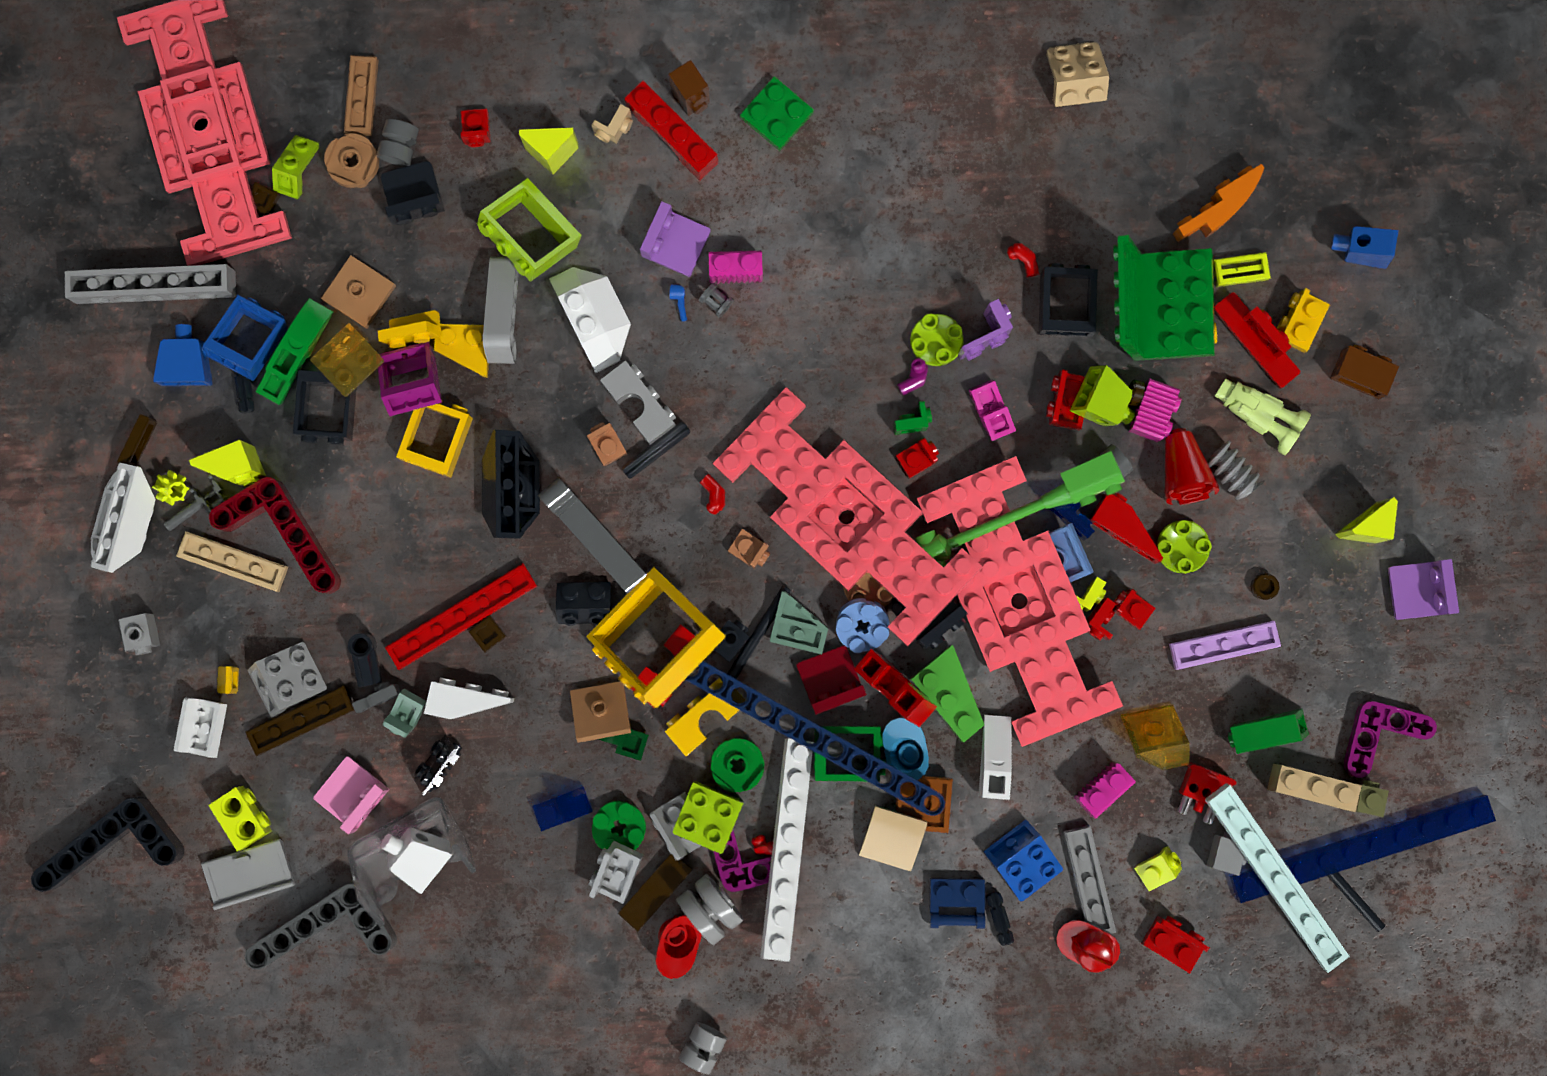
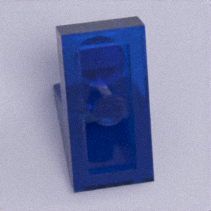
M1080 502L1049 508L1066 525L1072 523L1077 535L1083 541L1095 532L1090 527L1092 522L1085 515H1077L1075 513L1081 507Z
M584 786L532 806L541 832L593 812Z

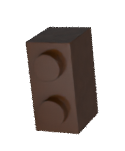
M691 60L668 74L671 92L687 116L693 113L697 115L708 107L707 104L710 103L708 84Z
M1352 345L1343 349L1330 379L1376 399L1388 396L1399 366L1393 364L1392 360L1386 356L1377 355L1376 357L1367 353L1368 350L1359 345Z

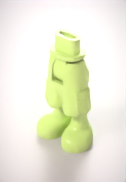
M1228 379L1224 380L1215 394V397L1224 402L1223 405L1225 407L1228 406L1230 411L1246 421L1250 428H1253L1262 435L1267 433V431L1272 433L1279 440L1278 451L1283 455H1286L1300 436V432L1311 417V414L1306 410L1299 412L1283 408L1284 404L1280 399L1267 393L1263 394L1255 388L1242 385L1240 382L1234 384ZM1278 417L1290 425V428L1275 422L1274 418Z

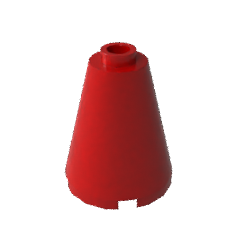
M1185 428L1172 430L1165 439L1166 503L1173 505L1172 500H1178L1179 505L1191 504L1210 498L1209 493L1212 491L1215 492V495L1219 493V485L1192 432L1186 431Z

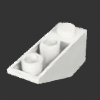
M440 677L439 682H431L424 714L456 719L513 703L514 698L508 697L509 692L492 689V693L481 691L482 686L466 683L465 688L455 686V680Z
M984 715L979 796L982 798L1010 800L1012 773L1011 717Z

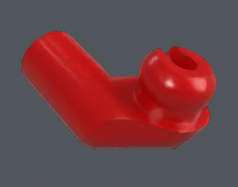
M707 474L700 484L710 493L706 509L709 513L715 515L725 507V490L710 474Z

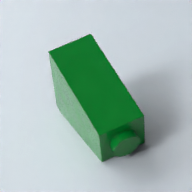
M1303 708L1234 724L1230 727L1231 732H1228V739L1231 748H1235L1236 753L1240 754L1299 742L1309 735Z

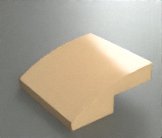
M875 805L859 856L911 871L928 822Z

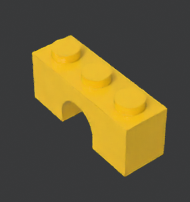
M718 678L709 687L713 690H718L723 686V682ZM736 688L732 691L731 695L734 702L743 703L746 701ZM710 693L703 699L697 696L687 705L689 711L681 717L678 713L666 723L669 728L665 733L682 753L687 756L707 739L699 727V719L704 712L708 710L718 711L728 721L739 709Z

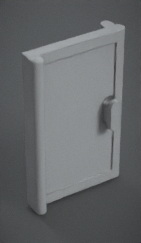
M277 839L202 862V869L214 903L213 909L217 910L294 886L295 882L285 854L283 840Z

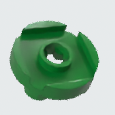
M733 738L723 742L712 755L711 771L713 778L721 788L729 792H743L754 788L764 773V759L760 749L753 742L746 739ZM733 758L735 760L742 758L744 760L742 764L745 767L744 771L737 770L733 772L731 770L733 767L732 763H730Z
M625 801L610 802L604 805L593 818L592 836L597 846L602 850L603 848L608 850L614 841L636 850L644 839L646 833L645 817L640 809ZM619 820L620 824H626L627 828L623 830L624 835L619 836L618 833L612 832L615 821Z

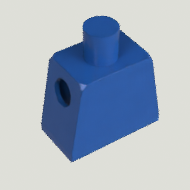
M1356 226L1352 228L1349 236L1334 234L1331 250L1346 252L1344 259L1346 262L1387 269L1395 256L1399 230Z
M175 325V339H163L160 341L153 382L161 386L212 385L209 358L206 356L203 348L204 342L199 339H192L191 325Z

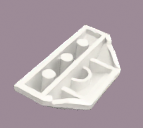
M572 267L549 278L595 372H600L620 362L631 323L608 277Z
M119 463L117 471L112 475L104 489L91 536L92 568L112 573L142 551L156 499L141 467Z

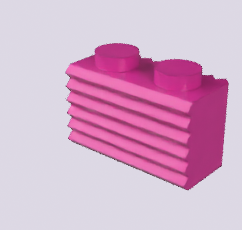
M762 250L709 252L710 282H716L717 284L720 282L723 284L725 282L728 284L732 282L734 284L736 281L738 283L741 281L743 283L746 281L756 283L758 281L761 283L763 281Z
M1152 379L1145 382L1142 402L1135 410V417L1131 422L1128 432L1155 442H1159L1164 437L1169 436L1173 423L1170 422L1172 412H1177L1182 399L1178 397L1180 389Z
M1110 762V766H1106V770L1098 773V777H1094V781L1090 780V784H1086V788L1078 791V795H1074V799L1089 816L1096 819L1135 783V780L1120 764Z

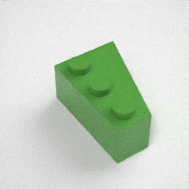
M949 645L909 679L937 706L934 711L960 742L964 743L984 726L953 645Z

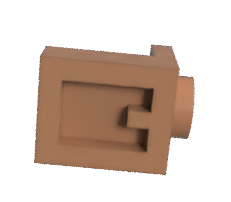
M602 422L590 429L591 433L587 437L604 467L627 455L611 423L605 425Z
M744 529L741 530L728 549L730 554L753 569L757 565L762 567L770 556V553L767 552L769 545L763 543Z

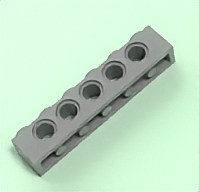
M227 264L65 271V298L76 304L236 297V273Z

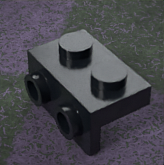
M611 582L557 583L555 610L558 624L568 626L576 624L598 625L611 611Z

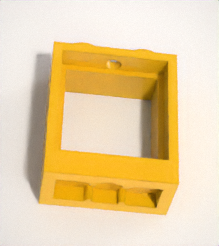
M442 403L413 410L396 458L451 478L473 420L469 414H466L468 409L452 404V407L449 408L441 405ZM425 408L459 419L444 462L410 451Z

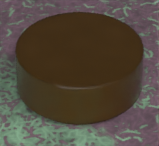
M1134 379L1129 384V388L1132 390L1129 406L1139 407L1143 399L1145 383L1144 381Z
M1264 573L1254 577L1250 588L1252 594L1257 599L1270 600L1276 597L1280 586L1275 576Z

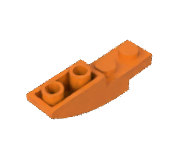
M1260 164L1253 169L1250 165L1238 173L1239 178L1233 182L1227 179L1216 186L1217 192L1211 197L1212 202L1199 209L1201 214L1194 218L1189 215L1177 223L1178 228L1173 233L1177 242H1180L1201 229L1205 237H1208L1225 224L1253 193L1264 171V166Z

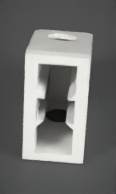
M408 828L400 839L387 834L381 843V849L389 852L387 861L390 871L420 894H422L452 856L449 840L415 828Z

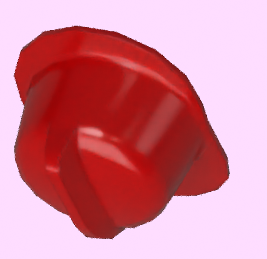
M674 915V917L667 919L661 925L658 932L659 945L655 963L658 971L669 979L680 978L692 968L702 934L686 915Z
M1074 920L1065 923L1058 931L1056 939L1061 953L1089 972L1097 973L1111 968L1119 958L1120 945L1116 938L1090 923Z

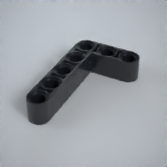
M128 798L32 873L31 884L34 889L40 892L57 889L130 831L153 861L160 866H168L179 862L185 853L184 846L147 798ZM133 803H136L140 808L137 817L131 812ZM112 820L118 825L116 833H113L109 828ZM150 824L156 828L154 838L150 837L147 833ZM90 837L96 842L94 851L88 846ZM166 845L173 851L171 859H167L164 855ZM68 854L74 859L72 868L66 863ZM46 872H49L52 876L50 885L44 879Z

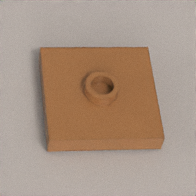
M350 255L321 299L367 329L396 285Z
M621 681L570 691L575 734L578 743L631 733L625 686Z

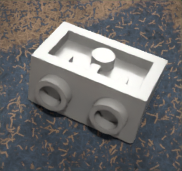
M685 792L650 813L654 827L660 832L666 842L667 849L676 860L683 858L701 846L673 834L674 826L687 798Z

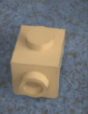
M620 104L608 127L594 120L592 128L595 136L603 142L608 143L612 141L617 144L623 133L627 134L633 123L630 109Z

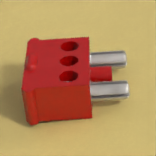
M1188 762L1186 764L1188 769L1179 790L1183 798L1178 812L1186 815L1192 799H1195L1196 802L1193 810L1202 813L1205 803L1207 804L1205 801L1207 797L1227 783L1233 787L1237 782L1227 775ZM1194 783V788L1189 790V786ZM1207 788L1206 794L1202 795V791ZM1208 806L1203 821L1207 824H1212L1215 814Z

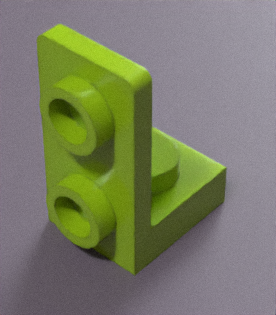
M298 135L292 138L272 167L273 191L299 199L302 194V173L319 149L318 142Z

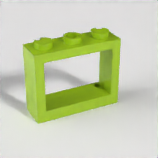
M528 178L481 210L477 221L480 232L485 237H489L496 244L498 251L512 261L518 273L526 276L530 282L576 249L582 236ZM519 203H522L560 243L558 247L536 263L496 221Z

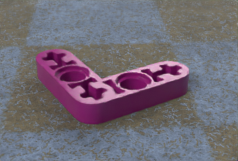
M1373 701L1362 702L1356 710L1344 759L1345 772L1357 778L1366 777L1370 773L1381 729L1416 739L1427 740L1435 735L1437 731L1436 722L1427 715ZM1372 706V711L1376 712V716L1370 717L1368 723L1369 716L1365 714V710L1371 709ZM1396 712L1403 718V723L1398 728H1394L1390 723L1391 715ZM1424 721V725L1428 726V730L1421 733L1420 729L1409 727L1410 722L1423 723ZM1361 723H1368V725H1374L1373 729L1361 727ZM1364 731L1371 738L1369 745L1366 747L1360 746L1357 741L1358 735ZM1355 749L1367 752V756H1360L1359 762L1363 764V769H1358L1357 772L1356 768L1352 767V762H1357L1360 755L1354 753Z
M733 829L730 834L732 840H728L726 845L733 847L735 851L734 857L730 860H724L720 857L719 853L714 851L724 888L731 892H737L769 883L770 864L768 861H771L772 855L742 863ZM762 864L767 867L768 874L764 879H756L753 876L752 869L755 865ZM748 867V877L751 883L746 884V878L738 880L737 886H733L732 882L727 883L726 879L730 877V872H735L737 876L744 874L742 868Z

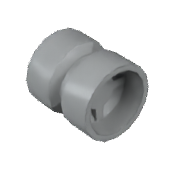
M696 1022L689 1036L691 1043L685 1044L679 1059L685 1065L698 1072L710 1074L717 1061L715 1054L721 1053L727 1037L706 1024Z

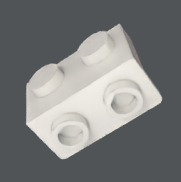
M185 697L181 709L174 751L217 758L227 704Z

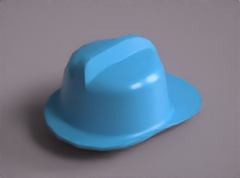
M905 718L891 720L883 731L886 762L910 777L919 780L926 773L929 765L928 750L922 728Z

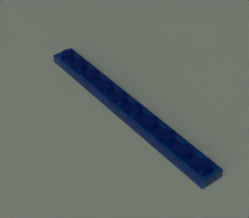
M1480 795L1282 860L1297 882L1303 884L1495 822L1496 819L1488 795ZM1254 869L1241 872L1239 876H1229L1238 903H1244L1270 894Z

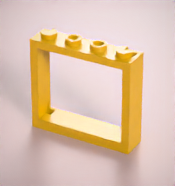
M653 567L646 574L647 576L586 637L594 645L592 651L600 659L604 656L607 658L604 664L613 673L616 674L618 671L621 673L618 679L629 689L632 687L636 689L633 695L644 705L648 701L657 708L726 636ZM664 591L702 630L646 686L613 652L610 646Z

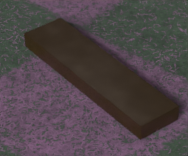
M343 685L245 731L255 755L259 756L355 711L352 705L353 701L346 685Z

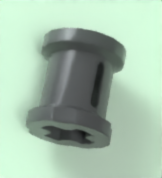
M712 283L703 292L699 302L706 303L716 312V316L720 318L733 304L734 299L732 297L727 298L717 289V285Z

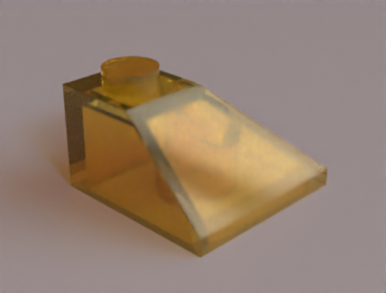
M1173 704L1121 715V721L1137 758L1162 770L1189 765L1190 743Z

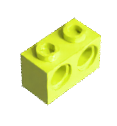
M244 786L234 788L208 805L237 851L246 849L272 832L269 827L271 825L270 819L265 812L259 811L255 804L257 801L255 795L249 788L245 789ZM233 798L238 799L241 804L238 813L231 809ZM248 821L252 822L255 826V832L252 836L245 831V824Z

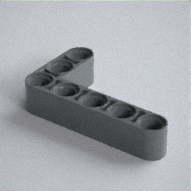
M559 477L538 494V497L561 519L627 594L647 576Z
M353 881L252 945L245 953V962L249 968L254 970L262 969L346 914L368 949L375 955H383L389 952L396 945L397 936L368 888L362 882ZM349 888H354L358 891L359 898L357 902H353L348 898ZM326 903H330L335 907L336 913L334 917H330L325 913ZM364 911H368L373 915V923L371 925L363 922L362 914ZM303 918L311 921V932H307L302 928ZM280 933L288 937L289 944L287 947L279 943ZM378 934L387 937L388 945L386 948H382L377 944L376 938ZM257 949L265 952L266 959L264 962L256 958L255 952Z

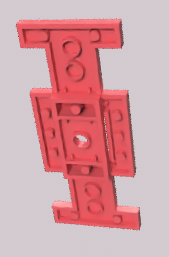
M176 0L117 17L123 41L127 46L151 39L162 78L160 81L161 85L138 91L163 183L165 190L169 194L193 187L205 229V234L180 241L187 266L203 265L292 238L287 218L283 211L258 217L246 175L248 170L271 163L243 65L237 62L216 69L203 24L228 17L224 0ZM199 119H207V127L202 131H197L195 123Z
M786 387L713 462V465L732 483L752 465L788 499L771 515V520L847 591L866 573H869L895 597L905 609L888 626V629L908 647L982 569V566L963 548L944 568L905 533L923 514L915 504L845 440L825 459L789 426L806 408V405ZM843 511L853 512L854 520L850 524L840 522L839 516Z
M1015 456L921 496L917 500L927 523L952 513L959 531L962 533L1010 512L1002 492L1027 480ZM1014 521L966 542L965 545L970 556L982 566V569L957 594L962 607L968 613L966 615L989 671H994L1015 662L1036 710L1033 713L1011 721L1021 746H1026L1123 707L1113 681L1086 690L1068 648L1067 640L1091 630L1049 532H1043L1023 541ZM1017 593H1022L1027 598V605L1022 609L1015 608L1011 602L1012 597Z

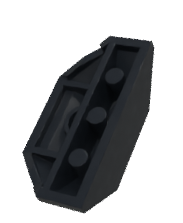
M493 430L482 458V515L493 538L520 539L540 514V498L538 497L540 493L539 459L529 444L523 439L524 436L520 431Z

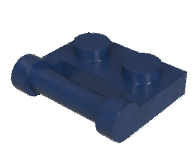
M930 878V928H939V926H976V929H985V879ZM939 907H975V915H939Z

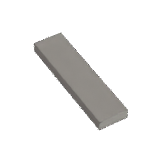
M1086 825L1063 831L1084 921L1109 934L1116 933L1091 826Z

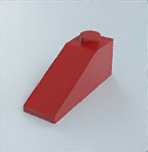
M1117 492L1108 496L1104 494L1088 522L1152 563H1160L1163 559L1161 553L1132 506L1126 503L1127 498Z

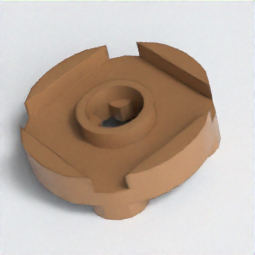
M354 133L345 134L346 136L334 139L328 145L324 156L325 166L332 179L339 185L348 188H363L367 186L375 177L379 168V158L376 157L377 151L364 136ZM353 155H357L358 163L348 167L349 164L345 161L346 158H352Z

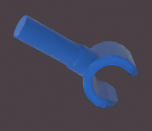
M671 285L670 299L678 300L681 322L687 321L684 305L685 289L681 285Z

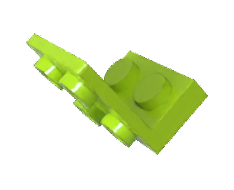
M693 781L674 826L673 834L722 854L744 801Z

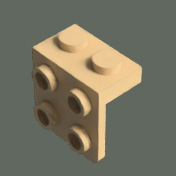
M1087 42L1058 46L1047 50V58L1054 77L1053 102L1055 107L1107 100L1109 73L1098 43Z

